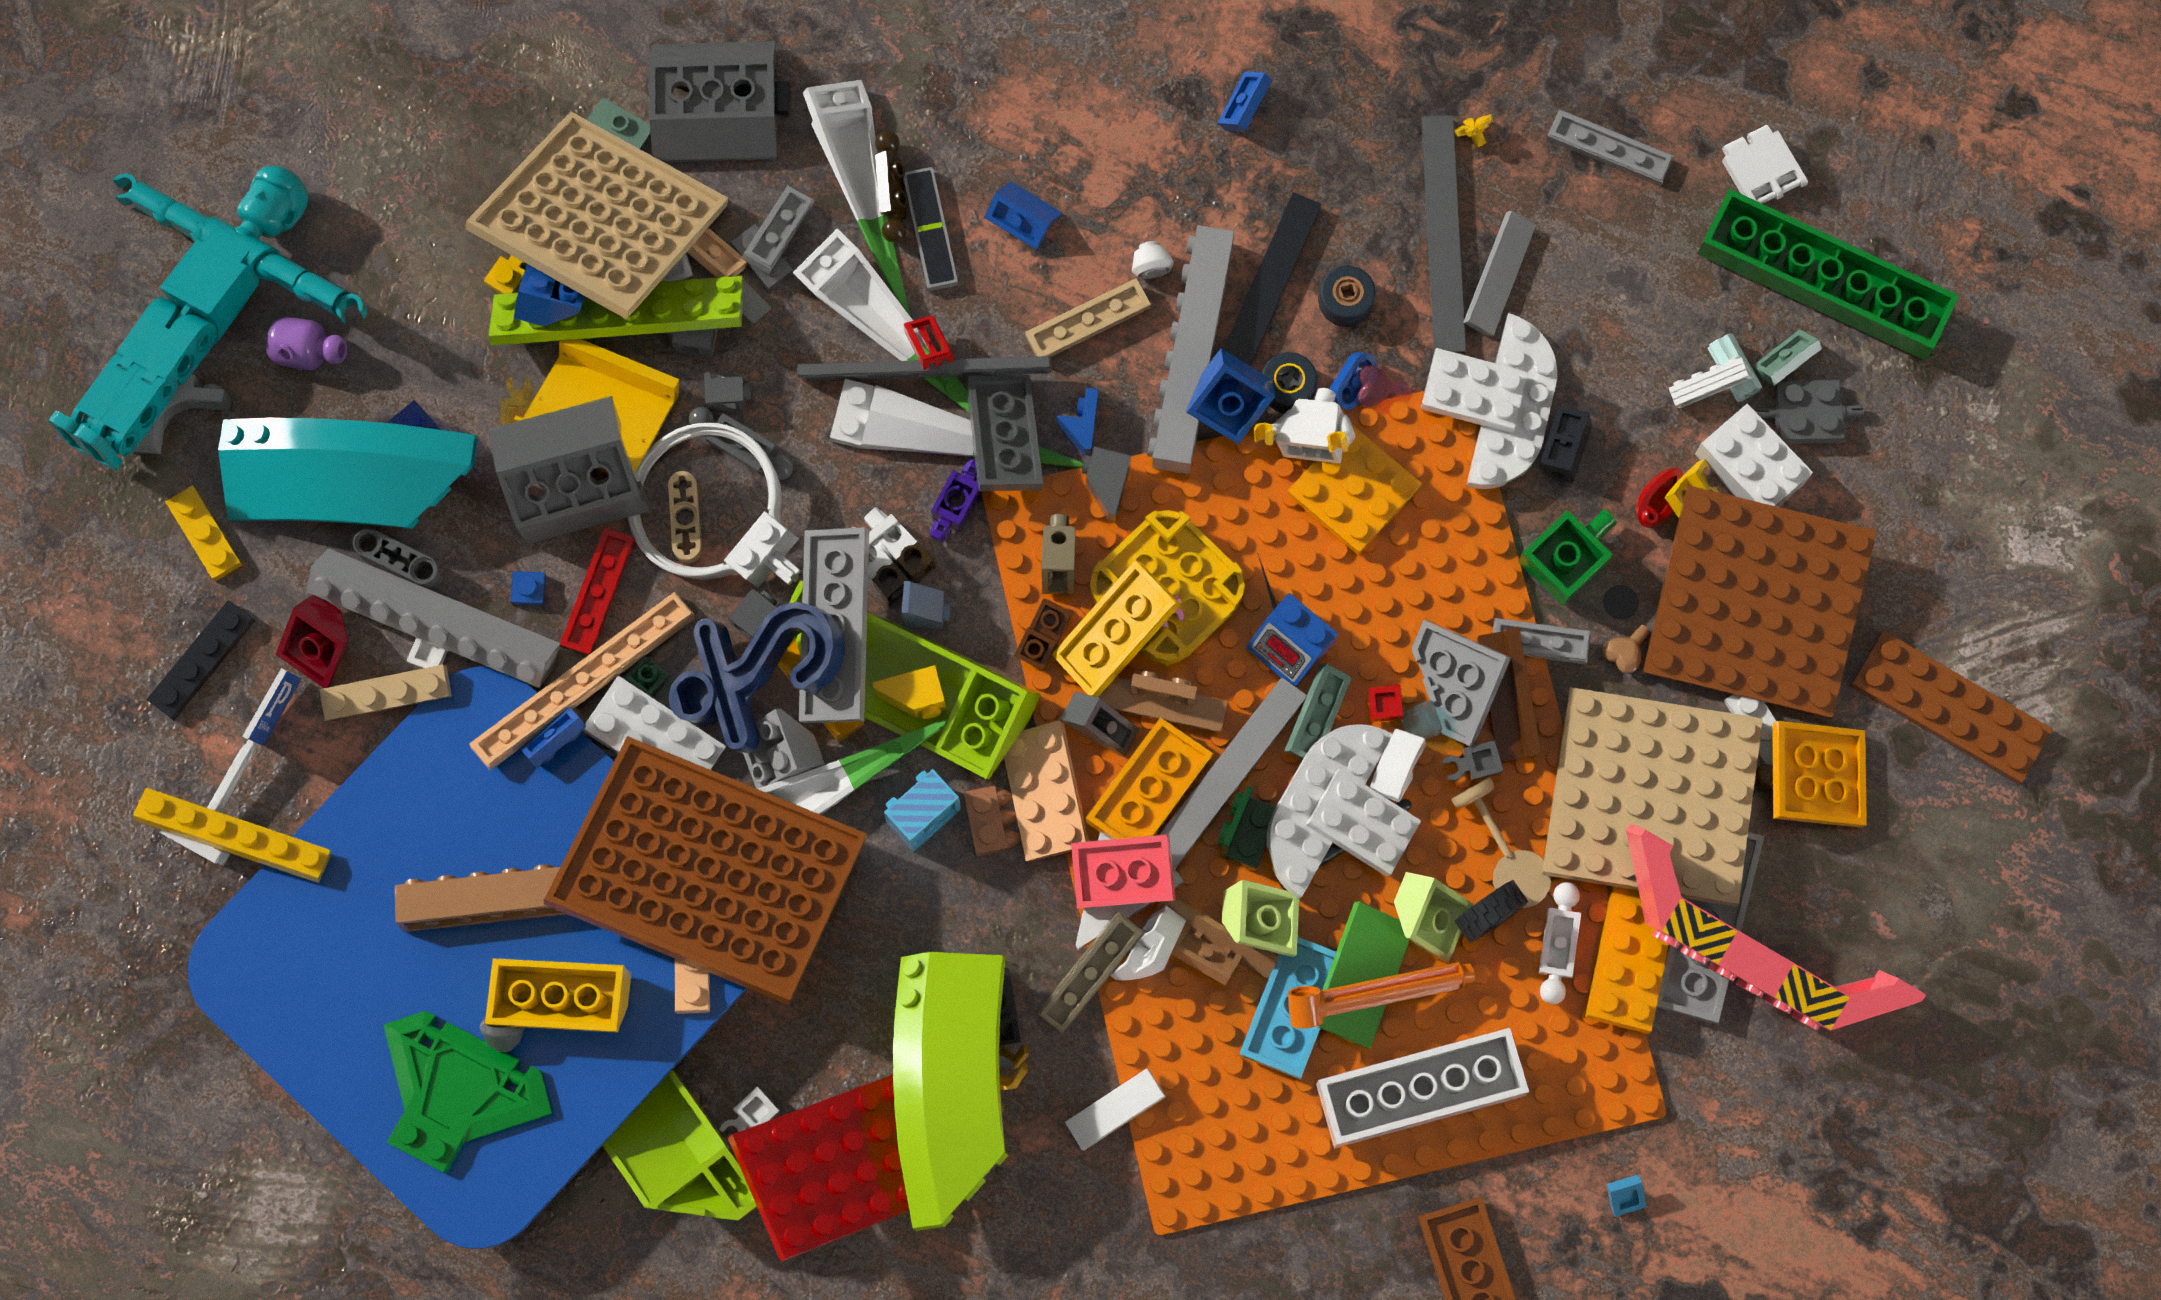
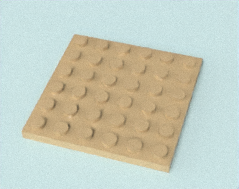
M570 112L466 221V230L627 319L727 207L728 197L579 115Z
M1570 687L1542 875L1638 890L1626 829L1629 824L1646 829L1673 845L1669 854L1682 898L1737 907L1740 899L1763 718Z

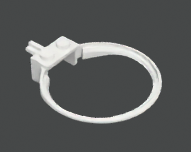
M697 423L670 432L649 449L635 474L637 482L641 481L642 486L655 462L674 445L692 437L705 435L732 439L746 447L759 461L766 476L769 492L767 508L769 513L765 511L724 559L726 563L715 566L689 567L667 559L649 541L644 531L640 514L628 517L630 530L637 545L653 563L670 573L699 580H710L732 574H740L758 588L772 571L788 585L798 580L801 570L789 561L785 555L799 538L782 525V492L780 482L769 457L753 438L728 425Z

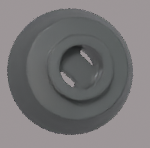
M486 1016L481 1021L480 1031L488 1045L496 1051L508 1052L520 1043L525 1027L486 1025Z

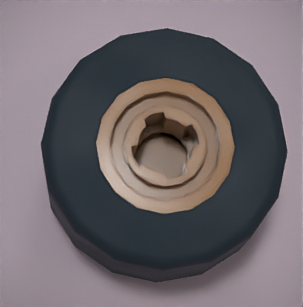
M1351 265L1339 266L1328 272L1322 280L1318 296L1319 308L1324 317L1334 325L1343 327L1356 326L1365 321L1372 312L1376 296L1375 284L1369 274L1361 268Z

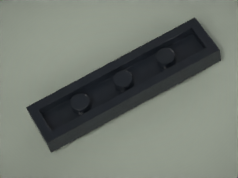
M227 600L146 700L174 721L254 624L255 620L231 601Z

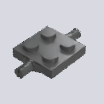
M1839 380L1780 381L1774 386L1776 399L1774 406L1755 407L1754 410L1763 420H1774L1778 428L1779 437L1786 444L1843 443L1845 439L1843 424L1845 418L1864 417L1863 405H1844L1841 398Z

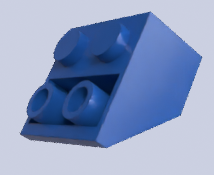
M527 264L518 290L514 319L547 326L579 313L585 296Z

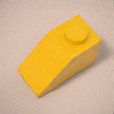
M935 665L873 682L877 698L916 719L921 717L925 720L933 719L940 716L941 712L947 710Z

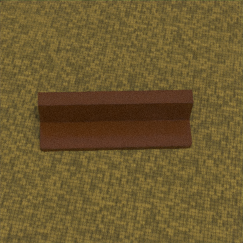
M1519 626L1506 628L1503 632L1479 635L1477 637L1478 643L1511 657L1489 710L1501 762L1537 757L1541 754Z

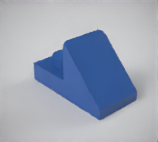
M1086 388L1085 398L1079 397L1077 416L1082 418L1057 416V425L1084 457L1086 455L1092 456L1098 406V389Z

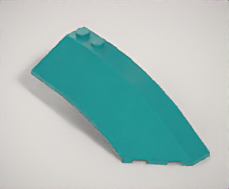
M257 418L223 420L218 452L227 520L231 522H342L412 529L420 521L418 517L429 506L434 507L451 490L449 486L461 474L465 476L474 467L478 436L475 434L401 424L339 419Z

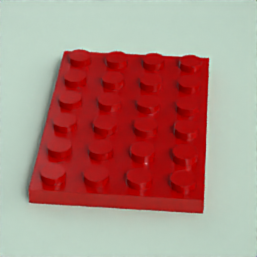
M893 1075L734 1133L728 1137L780 1262L909 1212L898 1150Z

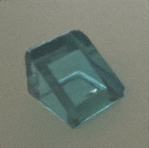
M1432 700L1404 711V719H1401L1405 732L1425 739L1441 733L1442 726Z

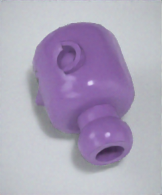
M283 316L276 319L269 327L266 337V352L270 360L277 365L296 368L299 371L301 369L313 371L320 367L323 360L333 365L343 362L347 354V342L339 335L327 337L323 326L315 321Z

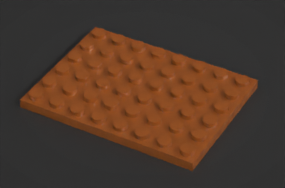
M627 736L544 898V905L790 1005L866 841L867 833Z

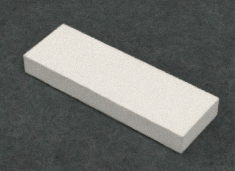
M1147 1068L1065 1123L1081 1150L1084 1151L1166 1096L1151 1071Z

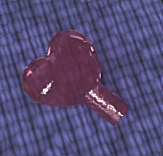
M1366 366L1360 372L1362 387L1358 392V400L1363 406L1372 407L1378 405L1385 400L1388 394H1407L1408 392L1407 382L1390 381L1387 374L1375 366Z

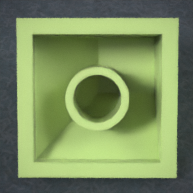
M1406 872L1394 900L1404 935L1407 939L1443 962L1449 963L1462 932L1454 921L1472 907L1473 903L1435 878Z
M1243 879L1223 891L1222 923L1236 943L1290 957L1297 956L1298 898L1289 891Z

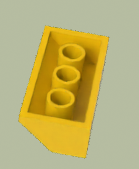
M493 958L485 1024L492 1026L618 1033L628 1008L632 974L624 965Z

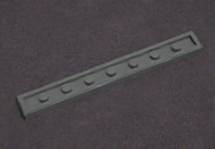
M1453 115L1422 116L1433 355L1436 348L1465 355L1466 344L1465 325L1463 323L1464 307Z
M1049 356L954 359V362L947 363L946 359L941 360L942 365L936 367L933 362L929 364L930 369L923 370L919 360L797 364V375L803 382L842 381L845 379L872 380L965 377L968 375L1050 374L1052 372V361Z

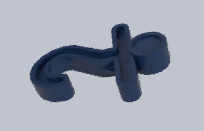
M800 602L780 605L766 615L743 655L737 660L727 627L720 622L708 618L701 619L696 623L693 632L705 673L691 670L678 676L670 689L669 704L673 713L681 720L702 726L712 725L719 721L726 745L740 752L751 753L759 746L760 738L749 702L755 692L766 685L793 638L805 632L809 638L810 648L806 658L791 671L790 681L797 689L809 693H817L832 682L841 668L845 653L843 632L836 619L823 609Z

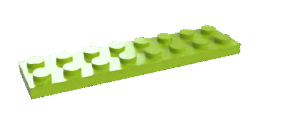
M723 276L718 278L660 281L627 319L585 296L579 313L547 326L514 319L518 293L495 294L489 328L490 344L493 346L742 327L743 278L742 276Z

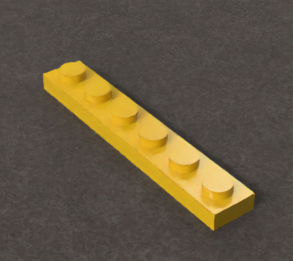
M147 787L133 813L134 821L317 883L320 882L331 856V850Z

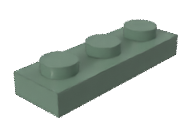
M1326 663L1319 665L1284 750L1285 752L1303 760L1314 743L1330 732L1352 679L1351 676Z

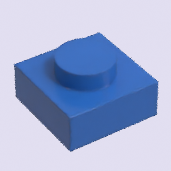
M512 571L511 604L544 606L545 572Z

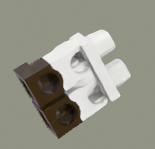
M875 507L864 517L865 522L872 529L869 533L868 580L890 607L903 596L904 581L919 583L936 569L934 558L898 523L892 514L887 516Z

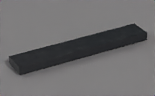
M1294 192L1223 350L1250 367L1321 209V203Z

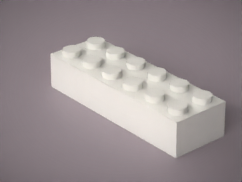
M1510 1028L1320 1079L1316 1084L1334 1148L1524 1097L1529 1093Z

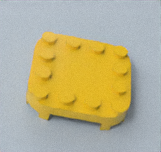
M1155 510L1147 515L1145 521L1103 561L1099 560L1092 570L1090 594L1092 601L1096 605L1130 565L1137 560L1172 595H1179L1181 599L1179 608L1184 614V620L1180 621L1177 619L1174 612L1167 620L1168 627L1161 626L1140 650L1152 661L1169 666L1188 657L1236 611L1242 602L1245 584L1243 571L1237 562L1233 563L1190 521L1191 517L1182 511L1165 510L1156 512Z

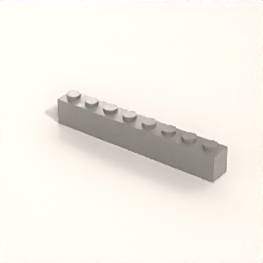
M1197 225L1195 236H1189L1187 254L1192 255L1190 264H1184L1181 282L1186 283L1185 292L1178 293L1176 311L1180 312L1179 322L1173 321L1170 340H1175L1173 351L1167 350L1164 369H1169L1168 380H1161L1159 398H1163L1164 401L1162 409L1156 408L1153 427L1158 428L1156 438H1150L1147 456L1153 457L1152 468L1190 474L1200 421L1188 414L1186 410L1203 371L1212 360L1234 244V231Z
M329 548L311 566L307 592L539 688L555 669L560 648L559 642Z

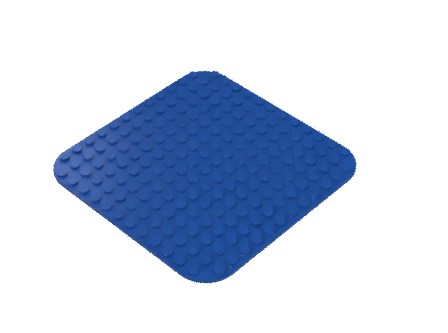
M479 666L464 669L449 676L452 697L420 703L292 836L331 850L330 859L320 882L317 883L264 865L204 927L193 945L188 962L190 990L200 1009L432 1232L448 1243L467 1249H486L499 1246L515 1238L525 1230L748 989L710 973V1013L676 1014L675 958L568 914L403 932L395 919V885L405 884L407 880L436 881L438 877L445 875L463 878L470 877V874L474 872H487L489 875L499 874L508 868H518L526 871L534 870L535 866L543 864L561 867L614 763L607 754L581 732L577 739L566 743L557 750L555 756L549 762L540 764L537 768L519 749L490 771L470 748L469 743L537 694V692L522 680L488 666ZM493 958L624 965L632 975L628 1008L618 1033L525 1027L520 1043L511 1051L506 1052L520 1060L516 1070L526 1074L529 1068L533 1066L542 1071L553 1114L464 1143L447 1175L387 1143L405 1110L383 1024L428 1011L436 1016L432 1026L441 1030L446 1022H449L486 1042L480 1031V1023L486 1016ZM425 1038L422 1045L430 1049L434 1041ZM509 1082L506 1089L514 1093L518 1085Z

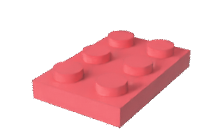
M1169 834L1071 843L1077 909L1176 900Z

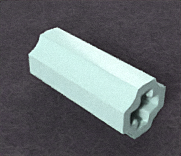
M1733 333L1716 339L1709 344L1708 350L1716 365H1725L1733 357L1744 358L1748 363L1753 379L1730 388L1737 402L1744 401L1761 391L1760 389L1763 387Z

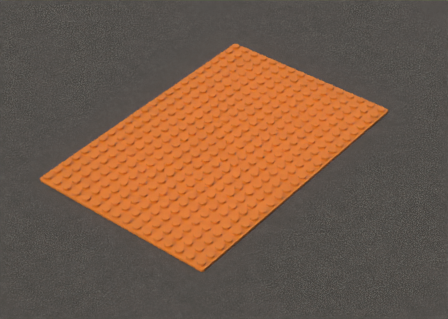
M1425 391L1358 405L1352 410L1342 409L1343 414L1349 417L1353 426L1422 483L1421 488L1359 556L1287 495L1288 489L1314 461L1283 457L1276 440H1273L1271 446L1266 445L1265 440L1255 442L1254 429L1249 430L1239 444L1226 436L1197 441L1190 474L1152 468L1153 457H1148V452L1131 456V466L1115 524L1108 522L1088 489L1086 474H1082L1083 467L1042 476V490L983 491V503L1017 648L1027 628L1030 627L1043 598H1046L1073 612L1055 648L1056 650L1095 606L1090 594V581L1092 570L1099 560L1103 561L1145 521L1147 515L1155 510L1156 512L1165 510L1182 511L1191 517L1190 521L1233 563L1237 562L1243 571L1245 588L1242 602L1236 611L1188 657L1180 662L1164 666L1152 661L1139 651L1117 676L1132 680L1134 673L1141 675L1142 671H1148L1160 675V679L1172 681L1173 678H1181L1192 683L1191 686L1197 687V695L1228 701L1222 730L1219 733L1168 722L1214 754L1213 758L1156 835H1160L1281 679L1246 650V646L1273 611L1260 564L1261 560L1277 606L1290 593L1338 633L1336 643L1296 687L1308 695L1319 665L1324 663L1352 677L1330 732L1340 727L1362 724L1381 728L1391 734L1394 733L1395 729H1399L1425 738L1426 747L1412 770L1413 779L1401 800L1408 799L1411 801L1412 807L1408 812L1421 820L1392 874L1386 877L1347 851L1317 869L1303 896L1299 898L1298 937L1337 951L1354 902L1357 901L1399 919L1394 900L1406 872L1435 878L1473 903V905L1495 891L1493 871L1498 861L1504 857V854L1475 803L1472 802L1463 808H1457L1451 800L1453 797L1487 778L1471 782L1469 773H1466L1456 782L1447 781L1448 775L1457 773L1458 769L1453 764L1443 766L1442 761L1448 756L1464 758L1463 748L1471 746L1442 734L1438 724L1439 718L1434 704L1430 702L1422 680L1424 676L1418 661H1415L1411 650L1423 620H1429L1478 642L1477 637L1479 635L1493 633L1495 618L1536 624L1521 565L1518 563L1519 558L1500 487L1491 489L1466 487L1481 425L1422 410L1421 405ZM1054 514L1069 516V526L1075 527L1074 595L1042 594L1043 527L1046 525L1050 526V517ZM1052 655L1044 670L1020 659L1026 686L1041 694L1033 711L1036 727L1059 720L1062 721L1060 718L1075 691L1087 694ZM1524 656L1541 754L1537 757L1501 762L1504 770L1503 773L1491 776L1494 789L1481 797L1511 852L1517 850L1531 851L1544 860L1564 726L1546 659ZM1401 685L1404 719L1372 722L1368 688ZM1303 705L1176 868L1184 884L1175 889V898L1182 900L1186 905L1198 912L1210 916L1214 921L1223 926V891L1243 879L1282 889L1272 869L1274 866L1267 846L1257 870L1254 871L1221 857L1222 847L1218 846L1217 843L1225 821L1232 823L1234 817L1229 815L1238 791L1244 793L1246 787L1250 786L1253 788L1251 798L1276 808L1302 760L1284 750ZM1117 711L1139 728L1124 757L1080 735L1064 722L1084 820L1157 723L1158 719ZM1490 711L1475 745L1495 740ZM1379 761L1365 784L1368 787L1371 785ZM1388 799V800H1390L1391 802H1393V803H1395V804L1398 803V802H1396V801H1393V800H1391V799ZM1085 822L1089 841H1098L1100 832ZM1071 851L1066 853V857L1075 892L1073 860ZM1551 876L1550 889L1546 897L1537 905L1521 908L1509 919L1472 943H1469L1461 932L1449 963L1443 962L1410 940L1398 974L1458 961L1461 965L1467 963L1472 965L1475 972L1474 982L1465 984L1462 990L1455 989L1386 1004L1370 1049L1363 1048L1320 1029L1300 1080L1239 1056L1269 978H1265L1239 963L1225 986L1170 955L1164 970L1151 976L1134 980H1115L1109 976L1099 988L1098 994L1119 1084L1121 1086L1148 1068L1166 1096L1129 1121L1154 1232L1157 1235H1166L1663 1118L1666 1115V1107L1646 1034L1585 1018L1609 901L1606 885ZM1569 882L1574 884L1580 893L1578 903L1571 908L1572 912L1581 913L1573 976L1571 979H1561L1566 987V996L1562 1002L1552 1005L1546 1003L1540 995V987L1548 979L1549 975L1538 974L1547 909H1558L1553 896L1554 890L1559 884ZM1154 902L1129 919L1141 928L1147 918L1156 912L1160 902ZM1078 908L1080 917L1082 918L1084 908ZM1128 952L1118 966L1127 961L1130 952ZM1511 1029L1529 1089V1093L1524 1097L1334 1148L1316 1086L1318 1080L1499 1030Z

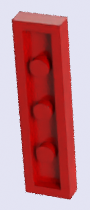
M604 527L560 641L561 648L585 656L590 655L594 651L634 546V537Z

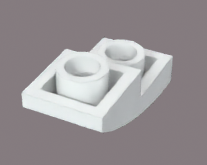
M1395 729L1376 768L1370 788L1385 798L1400 802L1413 779L1412 770L1426 747L1425 738Z

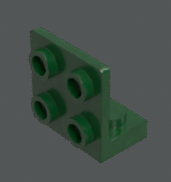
M1247 786L1244 793L1238 791L1229 815L1234 818L1232 823L1225 821L1217 845L1222 847L1221 857L1256 871L1267 846L1268 824L1275 807L1251 798L1253 788Z

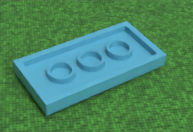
M1298 937L1297 956L1290 957L1278 954L1279 959L1272 969L1239 1056L1299 1080L1301 1079L1320 1028L1300 1029L1291 1026L1288 991L1301 986H1314L1322 990L1336 951Z

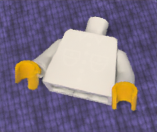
M1319 388L1315 400L1298 399L1295 401L1292 409H1289L1275 423H1259L1255 425L1254 441L1265 440V444L1271 446L1273 440H1276L1283 457L1340 464L1342 451H1349L1348 446L1354 441L1355 432L1349 417L1343 414L1340 405L1334 402L1335 392L1328 388Z

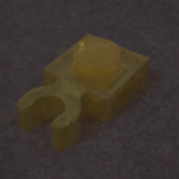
M509 377L507 379L506 388L511 396L510 399L501 398L499 426L513 423L516 415L524 417L533 400L526 399L532 390L529 378H525L524 387L520 390L514 389L513 378Z

